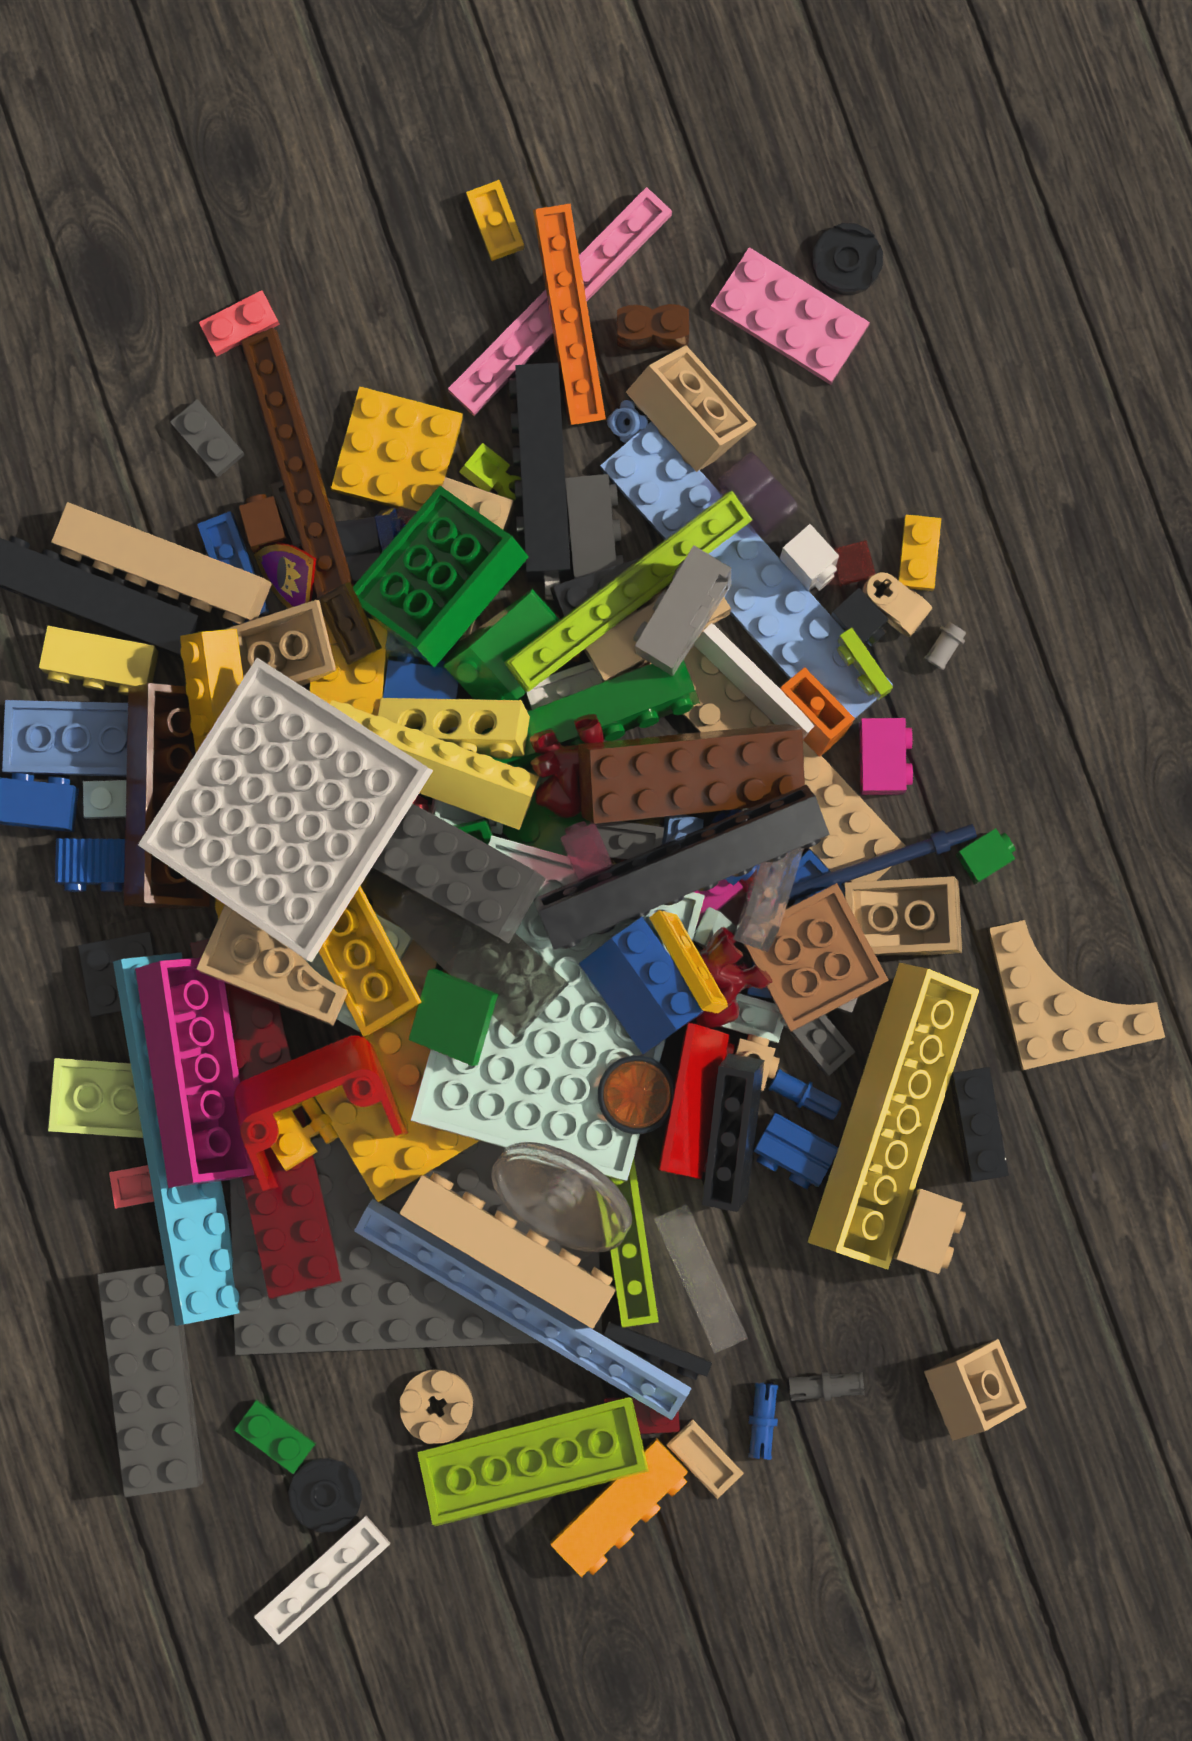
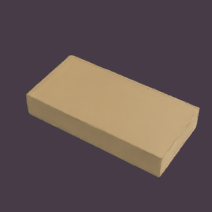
M693 1419L666 1444L717 1499L744 1474Z

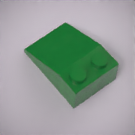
M532 589L454 645L444 667L475 700H518L526 692L504 662L560 619Z

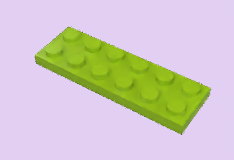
M630 1397L417 1452L432 1525L434 1526L649 1471L633 1400Z

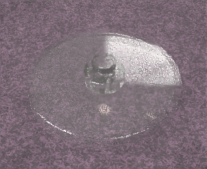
M536 1142L515 1143L506 1147L501 1152L492 1168V1183L504 1205L521 1222L553 1242L585 1252H606L617 1248L630 1230L632 1213L621 1191L601 1171L570 1152Z

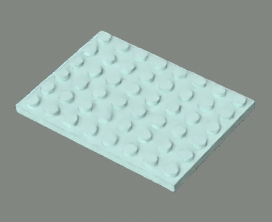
M492 835L489 846L528 866L546 878L536 897L606 869V867ZM692 892L685 895L683 900L669 906L663 904L651 909L649 914L643 917L667 952V948L649 917L658 910L677 914L693 941L705 895ZM532 902L509 944L467 921L452 976L497 993L498 997L478 1065L471 1066L432 1049L430 1050L411 1122L627 1181L640 1134L622 1132L606 1120L598 1103V1086L604 1072L612 1063L627 1056L642 1054L583 972L579 963L636 920L627 919L616 924L615 928L607 933H594L582 938L581 942L574 947L567 949L558 948L556 950L553 949L534 902ZM665 1040L642 1056L650 1057L660 1062ZM631 1063L622 1066L611 1075L607 1082L605 1099L610 1112L618 1121L630 1126L643 1125L657 1073L655 1068L642 1063Z

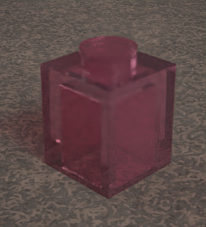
M582 821L565 829L566 835L561 837V844L577 880L612 866L611 859L596 824L587 826L585 821Z

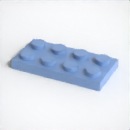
M5 700L2 772L5 774L127 777L128 703Z

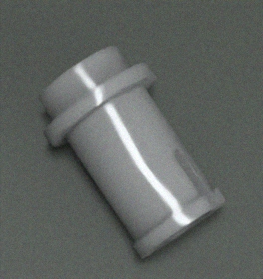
M950 622L945 627H940L941 634L929 653L924 657L926 661L941 670L945 669V665L958 645H963L965 642L963 638L966 632Z

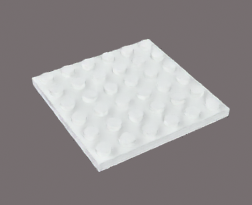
M256 658L138 846L301 957L312 962L433 770L264 661Z

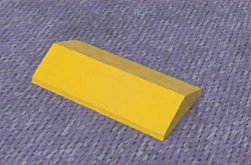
M360 886L323 943L319 953L335 984L348 991L344 1001L362 1036L365 1037L403 1017L422 1002Z

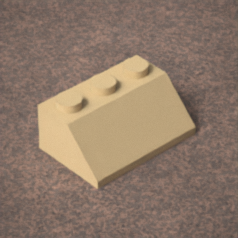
M687 345L650 364L626 391L636 407L644 412L658 428L659 433L664 438H667L682 455L683 460L691 465L696 472L716 461L757 425Z

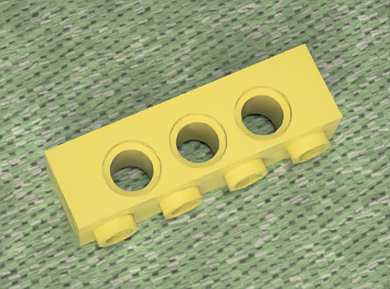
M381 698L378 716L385 717L391 722L410 729L422 726L420 731L424 734L445 742L455 743L459 747L478 754L490 755L498 759H509L512 756H524L530 716L522 700ZM457 727L452 733L446 734L449 729ZM492 728L490 732L481 734L485 729Z

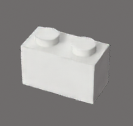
M811 524L782 549L780 560L808 591L814 587L820 591L835 577L834 573L838 570L835 566L839 555Z

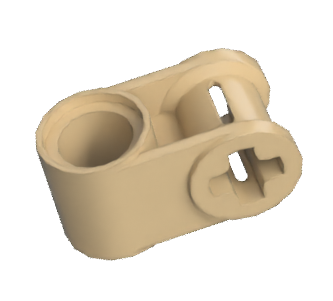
M880 572L873 575L862 588L865 595L889 619L888 623L907 637L912 636L932 610V606L922 596L908 589L888 573ZM880 584L885 585V595L877 598L874 595L876 592L875 587Z

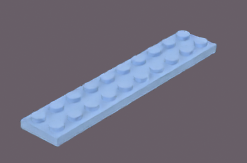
M652 421L645 429L640 430L600 465L602 472L609 475L611 482L616 484L620 492L664 540L723 496L700 470L696 472L691 465L683 460L682 455L667 438H664L659 433L658 428ZM749 524L709 553V555L731 567V587L724 596L731 608L730 614L789 680L805 667L855 719L877 700L874 694L868 696L857 680L861 675L853 664L847 666L837 651V648L840 646L837 640L845 631Z

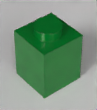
M995 828L955 855L974 885L1014 861L1015 857L1012 853L1016 849L1005 832L999 834Z

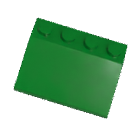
M439 486L357 581L353 589L365 613L435 668L529 556L513 536L442 486Z

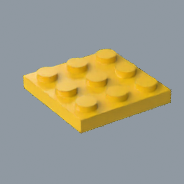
M359 386L331 490L340 494L417 513L435 490L443 485L444 479L447 477L462 424L463 413Z

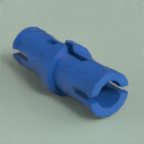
M755 1383L753 1416H749V1424H752L748 1457L756 1459L761 1457L771 1460L773 1428L778 1425V1418H774L778 1385L767 1383L766 1388L764 1383Z

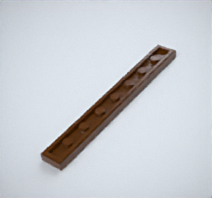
M270 328L242 340L241 344L302 548L305 552L316 558L314 588L317 598L344 583L350 582L352 587L354 584L279 335L274 328Z

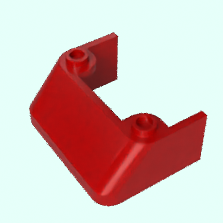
M356 1035L346 1037L250 1077L238 1084L234 1091V1104L240 1134L263 1191L278 1188L264 1150L275 1144L279 1136V1127L273 1113L340 1085L343 1086L348 1100L356 1106L368 1107L382 1102L395 1136L408 1134L375 1049L368 1039Z

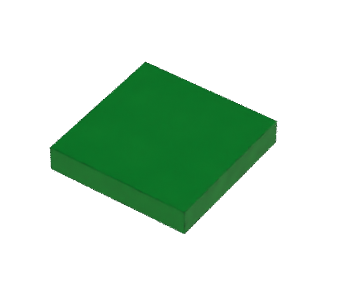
M429 969L420 997L421 1003L418 1004L409 1040L468 1065H478L498 994L437 969Z

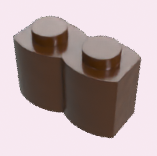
M667 304L651 309L643 305H628L617 310V346L623 349L643 350L653 345L664 350H676L689 343V309L684 306Z

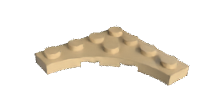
M227 905L224 906L197 967V970L203 974L332 1026L348 993L346 989L321 976L299 954Z
M1025 920L988 929L1021 1070L1165 1038L1157 1002L1136 1005L1116 1004L1096 999L1073 988L1063 981L1043 960L1029 935Z

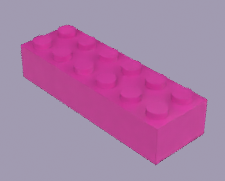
M201 958L158 961L135 968L168 1188L225 1181L254 1175L253 1165L241 1138L234 1104V1091L240 1083L225 982L199 972L197 967Z

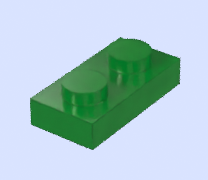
M258 1399L234 1430L292 1474L296 1472L316 1444Z

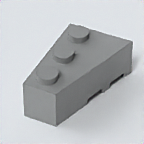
M694 545L686 559L681 562L672 578L673 581L666 592L663 591L653 607L655 612L648 623L644 621L640 625L633 638L637 642L635 644L636 654L671 676L675 674L731 587V567Z

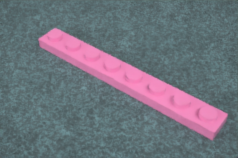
M647 187L579 255L586 301L672 216V210ZM546 289L448 388V392L473 416L509 381V378L516 374L515 365H525L554 336Z

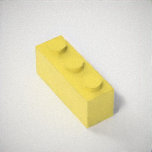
M47 626L39 669L48 674V680L69 684L70 678L84 681L83 686L87 688L104 690L105 685L119 687L118 693L128 695V688L153 683L159 651L154 645Z

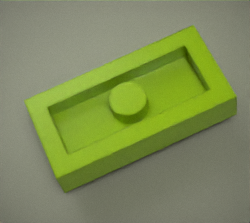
M851 627L842 633L837 640L840 645L837 648L840 657L847 666L853 664L861 675L857 680L868 696L874 694L876 699L880 700L891 692L893 686Z

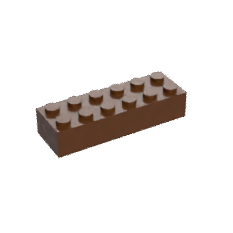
M146 683L128 688L124 906L172 909L210 907L209 893L138 846L140 840L196 754L190 725L189 700L186 694V687Z
M790 724L578 744L582 818L593 824L751 808L805 785L802 729Z

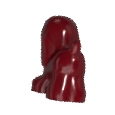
M596 714L584 715L574 721L577 733L584 744L603 742V730ZM552 729L538 732L530 737V742L535 752L544 755L533 759L531 766L534 772L542 778L552 776L537 789L535 802L537 805L546 807L559 817L565 819L575 817L581 812L578 745H562Z
M725 927L717 930L707 946L699 952L728 1003V1007L719 1013L704 1011L694 1019L698 1025L707 1028L720 1027L734 1022L738 1018L740 1008L736 997L743 989L751 987L763 989L773 982L766 970L762 971L757 965L750 967L745 962H742L740 965L735 964L741 959L743 954L734 946L737 940Z

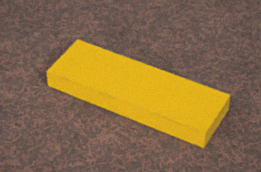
M658 910L649 918L701 1010L719 1013L728 1007L726 999L677 914Z

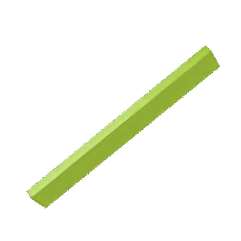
M728 491L504 662L523 690L529 692L673 581L672 578L681 562L686 559L693 545L709 554L751 522L752 518L734 492Z

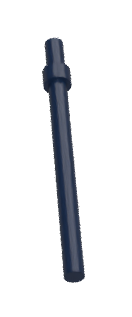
M973 824L947 833L941 830L930 834L929 839L767 893L766 898L769 907L771 908L827 889L836 883L839 885L933 852L938 855L950 851L951 846L977 838Z

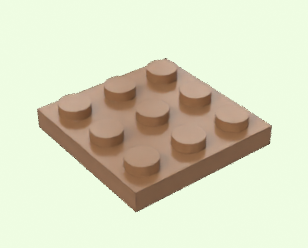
M837 883L739 934L754 965H757L762 971L766 970L773 982L766 986L790 1032L889 981Z

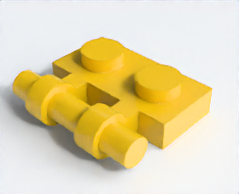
M314 1097L273 1113L279 1127V1136L271 1149L285 1171L290 1170L318 1152L310 1140L317 1134L321 1135L326 1144L338 1138L331 1125L332 1120L327 1113L324 1114ZM300 1106L304 1108L312 1121L304 1128L293 1113Z

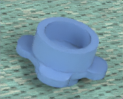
M624 400L621 402L620 408L608 416L607 425L614 434L620 436V440L623 443H627L640 429L647 427L648 419L645 415L639 414L635 409L633 401ZM626 418H628V419L630 420V424H629V425H626V424H625V419H626Z

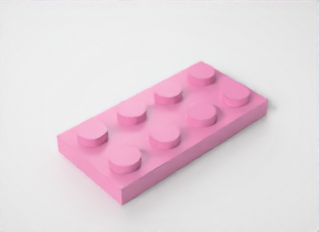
M750 247L712 303L710 309L830 385L870 323Z

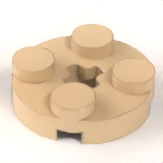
M430 1369L419 1373L409 1381L400 1398V1415L404 1426L414 1437L427 1444L447 1443L454 1440L465 1431L473 1414V1397L468 1385L461 1377L446 1370ZM434 1396L437 1400L444 1398L447 1403L443 1407L444 1415L439 1417L436 1413L431 1415L428 1413L427 1408L430 1406L428 1399Z

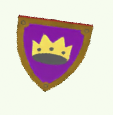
M281 543L266 546L254 554L263 577L272 583L270 589L288 609L312 601L316 566L315 557L293 545Z

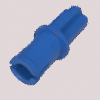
M781 1069L777 1070L775 1078L772 1079L768 1088L796 1102V1107L801 1108V1106H804L829 1120H833L841 1107L839 1100L812 1087V1082L809 1081L806 1084L783 1072Z

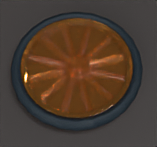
M631 1055L621 1058L612 1063L600 1079L598 1086L600 1110L606 1120L622 1132L630 1134L652 1132L661 1127L670 1117L675 1092L674 1080L669 1071L660 1062L650 1057Z

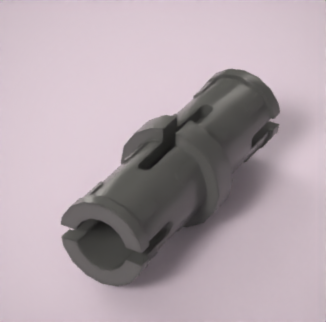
M829 1371L822 1372V1375L811 1377H789L791 1401L824 1398V1401H832V1397L865 1395L862 1371L846 1374H829Z

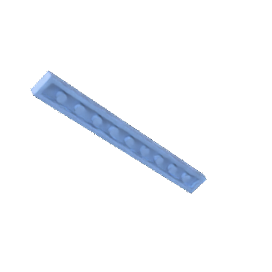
M374 1199L368 1204L354 1232L670 1420H673L691 1390V1387Z

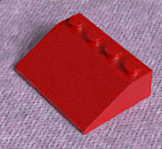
M693 1023L687 1024L675 1079L674 1098L670 1117L667 1120L658 1171L702 1179L703 1172L706 1173L707 1149L711 1132L718 1066L729 1053L733 1054L735 1045L728 1043L729 1034Z

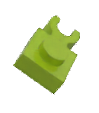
M482 443L459 472L482 490L490 492L493 488L499 496L516 500L515 494L509 488L515 490V480H522V478L515 475L510 476L506 473L510 464Z

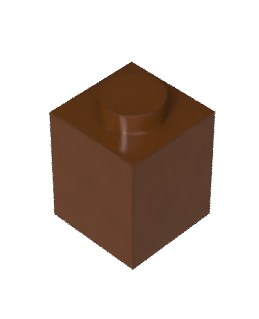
M266 494L255 495L245 500L246 504L239 506L248 541L254 554L269 545L278 543L288 544L274 496L267 498Z

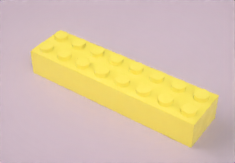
M899 963L808 1243L887 1270L889 1269L979 993L978 989L927 968Z

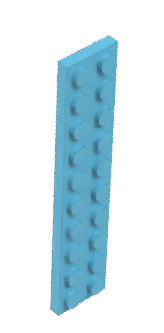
M182 953L113 961L176 1326L239 1313V1292L235 1288L233 1278L232 1240L221 1181L168 1188L135 968L158 961L182 959Z

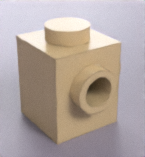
M748 1034L747 1040L739 1039L735 1055L765 1060L761 1092H763L767 1078H775L780 1058L774 1057L776 1048L768 1046L770 1040Z

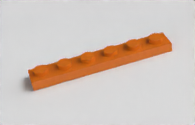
M571 204L534 209L533 214L568 426L605 420Z

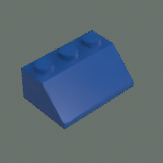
M643 917L613 936L579 963L583 972L642 1055L704 1012L698 1005L675 962Z

